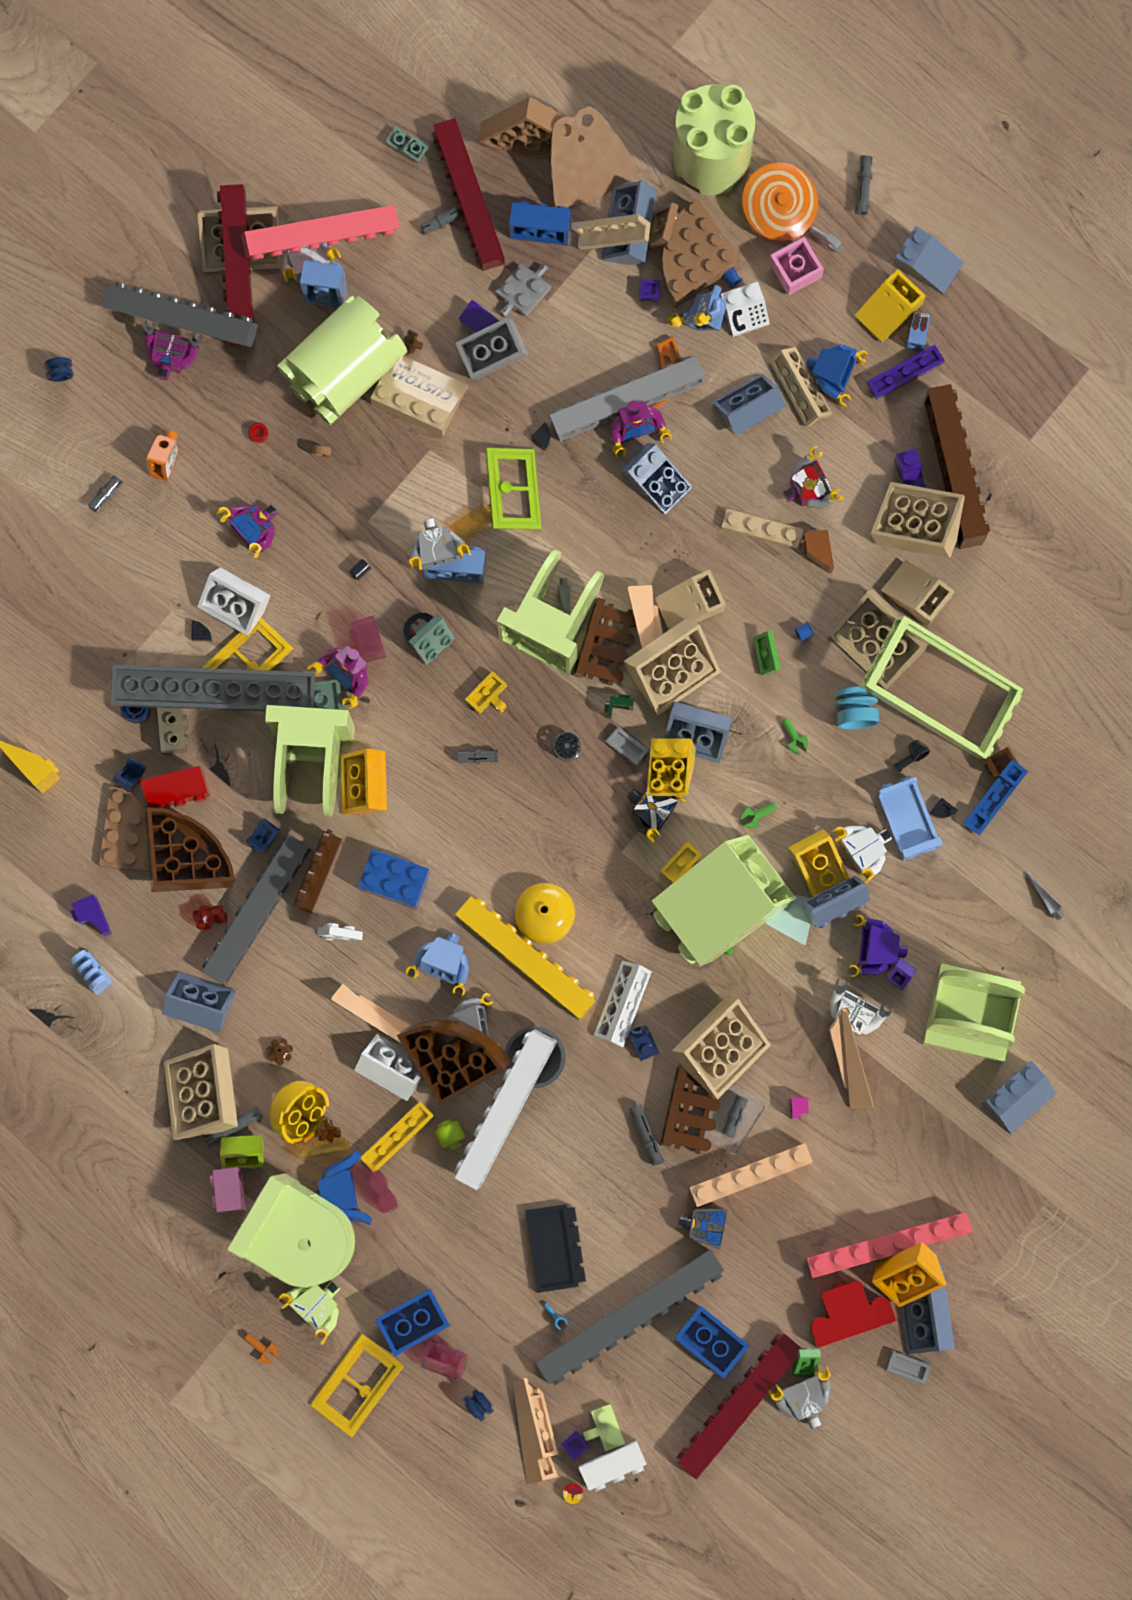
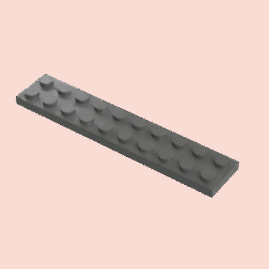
M112 665L111 706L266 712L267 705L314 708L315 672Z

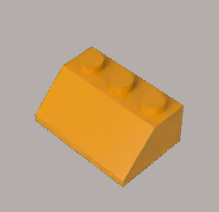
M363 749L341 755L343 815L374 814L387 811L385 751Z
M923 1242L877 1263L872 1278V1283L898 1307L904 1306L946 1285L936 1254Z

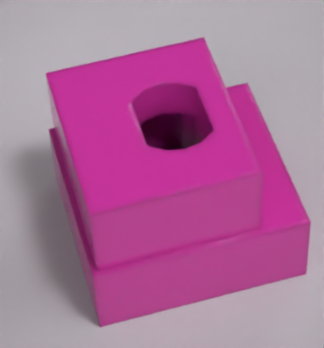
M791 1097V1119H800L801 1114L809 1113L808 1097Z

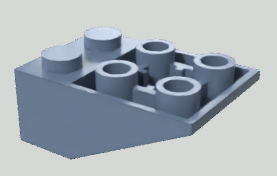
M647 443L620 469L629 482L664 515L692 488L656 444Z

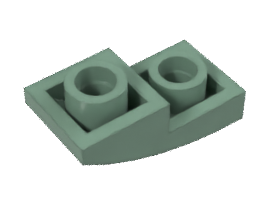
M398 127L394 128L384 143L416 163L420 161L429 148L414 136L410 137Z

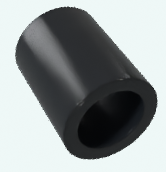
M361 559L349 572L359 581L371 570V567L365 560Z

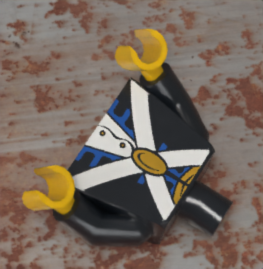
M634 788L627 797L636 804L632 813L634 814L633 821L637 830L648 837L653 844L655 843L653 840L654 836L658 835L661 837L659 830L677 806L678 800L682 803H685L686 800L681 798L682 796H647V790L644 794H641Z

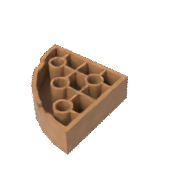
M528 97L482 121L478 142L501 151V148L511 150L513 155L551 158L554 125L556 121L566 116L554 111L549 106L543 105L535 98ZM564 124L560 128L561 135L565 137L570 135L572 131L569 124ZM580 135L578 136V141L582 142L584 136Z
M698 198L685 206L678 214V218L673 225L670 241L664 244L662 258L663 281L667 295L674 308L707 289L711 284L721 280L722 275L729 269L735 268L737 270L740 268V257Z

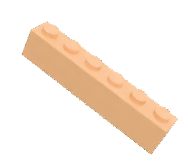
M806 1143L692 1186L689 1190L695 1206L698 1208L809 1165L813 1161Z

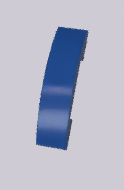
M1012 759L963 824L980 836L1028 771Z

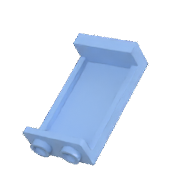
M910 776L900 779L898 784L892 785L888 783L880 787L881 790L877 792V797L903 861L935 850L943 845L941 838L936 834L917 786L916 777L910 778Z

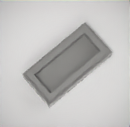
M618 726L605 741L606 744L635 767L639 765L649 752L648 749Z
M891 1351L885 1371L925 1385L932 1365Z

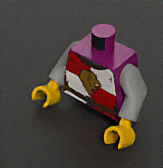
M812 446L809 449V454H806L792 471L790 478L792 488L783 491V495L787 502L797 498L801 506L823 509L833 504L834 500L843 501L844 497L839 496L837 498V493L842 490L836 488L832 490L817 460L814 461V458H820L823 452L815 455L814 451L818 446Z

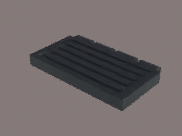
M563 1204L526 1210L537 1292L542 1293L579 1287V1282H586L584 1267L576 1268L575 1265L583 1263L581 1246L573 1247L572 1243L580 1242L578 1226L570 1227L569 1223L577 1222L575 1207L567 1208V1205Z

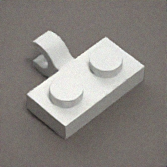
M327 923L323 927H318L317 935L322 936L323 940H362L363 932L355 931V927L343 926V928H338L339 924Z

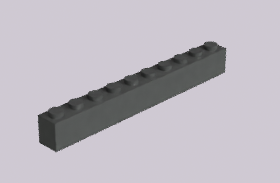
M710 1249L536 1362V1365L548 1384L553 1382L554 1385H557L565 1380L563 1375L569 1371L574 1374L583 1368L581 1363L586 1360L591 1363L600 1357L598 1352L604 1348L607 1351L618 1345L616 1341L621 1337L625 1340L635 1334L634 1329L641 1325L643 1329L653 1322L651 1318L658 1314L661 1317L670 1311L669 1306L676 1303L678 1306L688 1299L686 1295L693 1291L694 1294H697L705 1288L703 1284L711 1280L713 1283L723 1277L721 1272L724 1269Z

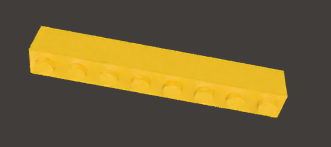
M470 896L455 914L456 918L580 1021L596 1003V1000L593 999L595 995L587 988L584 990L578 986L579 981L572 975L567 977L562 973L564 969L556 962L550 963L547 960L548 955L541 949L536 951L531 947L533 943L525 936L519 937L516 934L517 929L510 923L505 925L500 921L502 917L494 910L488 911L485 908L486 904L480 898L474 899Z

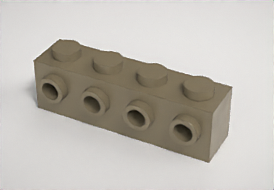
M157 708L162 754L186 753L187 746H190L189 734H186L185 727H188V717L184 715V710L181 708Z

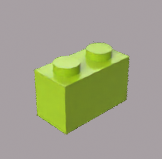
M262 1135L222 1137L220 1146L222 1169L264 1167L265 1149Z

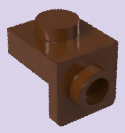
M1006 747L995 755L986 758L985 768L990 775L993 774L994 777L1000 776L1012 759L1017 763L1018 761L1010 747Z

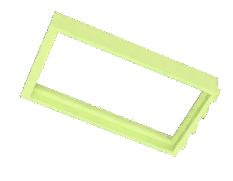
M905 616L896 618L860 685L865 691L977 759H986L991 755L994 750L993 745L1002 736V728L1011 719V711L1020 702L1022 697L1020 694L1023 691L1021 687ZM905 630L913 633L1008 692L980 747L876 685Z

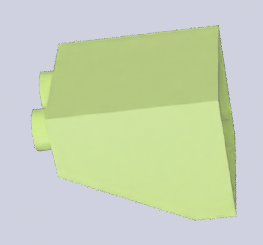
M745 835L725 841L654 898L652 902L657 908L653 914L658 924L666 931L673 929L682 941L678 944L681 955L689 963L694 964L697 961L700 966L714 961L783 911L797 898L751 837Z

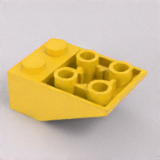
M897 269L854 316L882 343L923 305L926 295Z
M651 739L647 796H687L695 762L696 748L692 739Z

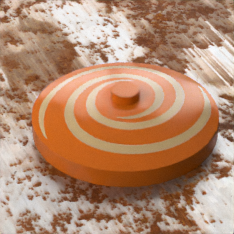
M771 163L759 168L746 181L741 194V209L748 226L757 235L770 241L785 242L799 237L812 225L818 211V195L812 180L804 171L787 163Z

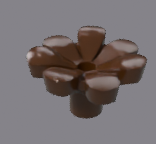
M408 330L407 335L404 337V342H406L404 345L407 349L405 355L414 354L415 349L421 350L423 347V343L417 341L418 333Z
M284 1038L281 1039L280 1043L277 1039L272 1040V1047L266 1048V1052L271 1054L268 1058L270 1062L277 1060L278 1065H283L284 1059L287 1061L292 1059V1056L288 1053L293 1051V1046H287V1040Z
M327 1119L324 1121V1125H320L315 1130L314 1134L319 1136V1141H324L327 1138L328 1142L332 1143L335 1141L334 1137H341V1129L334 1127L333 1121Z

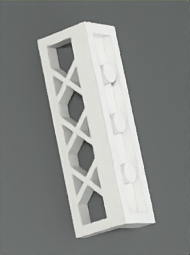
M622 960L594 1037L609 1041L620 1047L624 1046L652 971L641 965ZM627 967L632 968L630 975L625 978L624 974ZM623 987V993L618 997V990ZM616 1005L617 1009L615 1013L611 1016V1008ZM609 1025L607 1035H602L604 1027Z

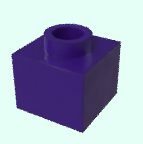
M900 958L886 980L903 991L917 969Z

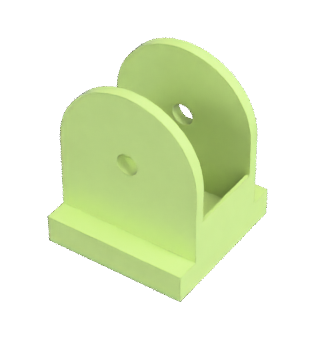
M554 549L540 568L518 611L515 613L504 607L497 620L499 640L570 676L577 663V644L574 643V640L594 604L601 588L604 574L597 571L593 575L571 615H568L542 602L561 559L562 553Z
M267 705L265 722L273 737L277 738L274 769L275 813L283 814L285 811L291 760L325 762L323 813L325 817H332L337 791L340 743H354L355 726L349 711Z
M941 963L937 973L923 1045L1003 1063L1007 1048L1012 1046L1015 1041L1013 1032L1020 998L1024 996L1025 988L1021 986L1020 981Z
M280 1174L269 1178L227 1250L240 1258L248 1259L287 1284L297 1287H312L335 1278L345 1270L354 1253L355 1234L349 1218L340 1208L304 1187L290 1175Z

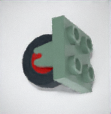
M422 612L414 614L406 621L403 628L404 637L426 665L434 660L455 639L443 618L438 614L435 617Z

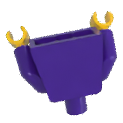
M862 915L855 916L856 919L862 920L860 924L853 923L855 928H862L859 965L862 967L858 968L856 965H850L848 968L854 967L857 969V973L849 975L850 977L854 978L859 974L863 976L878 975L888 970L891 964H897L898 957L905 958L907 956V946L899 945L900 936L895 934L886 922L871 918L865 920Z

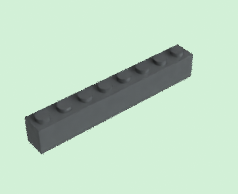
M118 282L115 283V286L110 284L107 286L103 303L104 308L253 347L258 324L252 323V318L241 316L240 319L234 318L233 313L226 311L218 314L215 308L205 306L204 310L199 309V304L188 301L186 305L181 304V299L170 296L168 300L162 299L163 295L155 292L147 295L144 294V289L133 287L132 291L127 289V285Z
M290 834L287 838L283 837L278 845L279 851L276 855L273 854L267 863L269 867L265 872L262 871L257 878V886L255 889L251 888L246 896L247 901L244 906L241 905L236 911V919L233 924L230 922L224 931L226 935L222 941H217L213 948L214 954L203 963L202 968L204 970L202 972L223 986H226L312 850L310 846Z

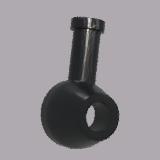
M920 740L913 741L908 745L910 755L900 762H896L894 764L895 767L901 772L902 769L911 763L921 761L931 752L929 747Z

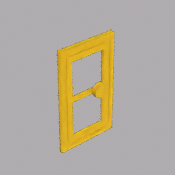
M260 618L248 636L242 632L237 633L202 668L217 669L235 653L247 664V670L271 671L293 650V647ZM257 630L277 648L261 666H258L256 662H250L237 650Z
M361 1334L310 1406L350 1437H353L405 1365L364 1334ZM364 1350L388 1367L373 1390L368 1385L361 1386L347 1375ZM343 1378L357 1387L360 1395L366 1398L350 1421L326 1403Z

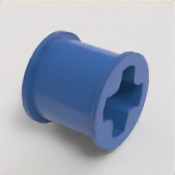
M735 268L729 269L722 275L729 288L735 287L742 281Z
M808 622L794 628L801 642L810 636H814Z

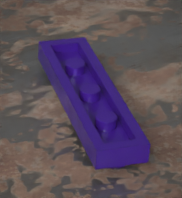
M933 345L867 381V385L875 399L878 400L944 364L945 360L936 345Z

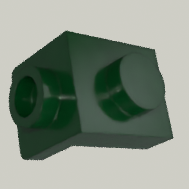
M619 694V697L610 695V701L605 702L604 713H608L607 719L612 718L613 708L633 711L634 699L625 694Z

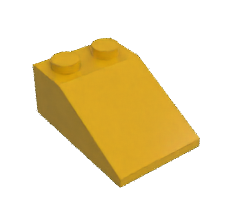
M0 741V748L42 794L60 779L57 774L59 769L48 758L44 760L37 754Z
M824 829L788 847L795 865L813 897L849 879V875L834 842Z

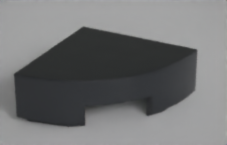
M545 422L531 435V438L544 451L548 448L551 438L549 427Z
M192 620V641H212L209 629L201 622Z
M941 798L929 815L941 819L948 818L954 815L957 809Z

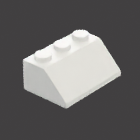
M220 567L209 574L197 607L248 636L265 612L271 595Z
M380 1032L376 1034L361 1054L354 1070L406 1101L411 1097L423 1078L405 1048Z
M635 1440L580 1465L579 1470L588 1490L593 1489L594 1492L605 1488V1483L611 1480L613 1483H617L625 1479L624 1475L632 1472L634 1475L643 1471V1466L647 1464Z

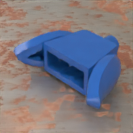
M356 1150L350 1156L327 1167L322 1173L321 1180L318 1181L319 1190H314L313 1192L340 1208L349 1218L350 1222H362L371 1226L372 1217L365 1212L356 1210L358 1209L353 1174L352 1170H350L361 1157L359 1151Z

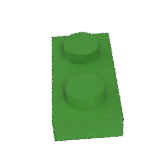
M767 631L754 636L753 641L761 675H769L781 670L773 631Z
M804 1348L799 1350L792 1369L793 1377L814 1376L821 1358L820 1349Z

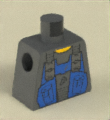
M693 1209L692 1217L680 1215L678 1227L690 1229L689 1239L721 1249L727 1210Z

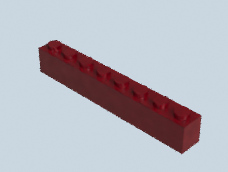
M456 118L434 124V132L431 133L434 143H438L440 147L437 150L440 161L445 162L446 167L443 168L446 178L451 179L450 189L452 195L457 196L458 202H456L458 212L463 213L464 219H462L464 229L465 231L469 230V244L471 248L475 247L477 254H474L477 266L481 265L482 270L485 271L504 265L505 257Z
M244 184L220 185V191H217V201L221 203V211H218L219 223H222L223 229L219 231L220 243L223 242L224 250H221V262H225V270H222V281L226 282V290H223L224 302H227V310L224 311L233 313L234 318L240 319L241 316L252 318V323H254L250 257H245L241 234L248 231L246 189ZM230 342V345H231V346H238V345H240V344H237V343Z
M785 1333L781 1336L777 1334L772 1339L770 1344L773 1346L769 1351L764 1350L758 1356L757 1360L759 1363L755 1368L750 1366L743 1375L746 1379L741 1384L739 1382L735 1384L730 1391L732 1396L728 1400L724 1398L717 1406L718 1413L707 1418L703 1423L706 1426L701 1433L697 1431L690 1439L692 1442L688 1449L684 1447L676 1456L679 1459L676 1463L696 1480L768 1394V1390L772 1389L795 1361L799 1350L803 1349Z

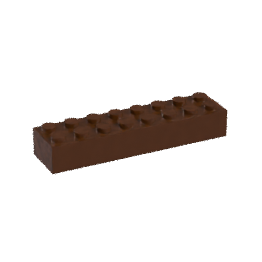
M951 384L928 388L924 398V405L945 491L965 496L957 536L959 549L983 545L988 533H990L988 521L984 520V503L979 500V495L981 494L980 486L978 483H975L974 476H976L974 464L971 465L969 459L971 457L970 446H966L965 439L967 438L965 427H962L960 422L962 420V412L960 408L957 409V392L952 389Z

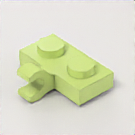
M611 1404L591 1411L596 1428L583 1432L585 1440L588 1441L600 1436L605 1452L624 1445L625 1442Z

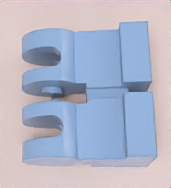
M82 950L70 960L96 995L113 983L103 968L99 969V963L89 951Z

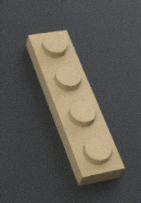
M731 509L726 510L721 528L797 550L803 532L801 528Z

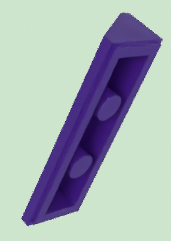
M473 299L459 317V320L475 333L500 321Z

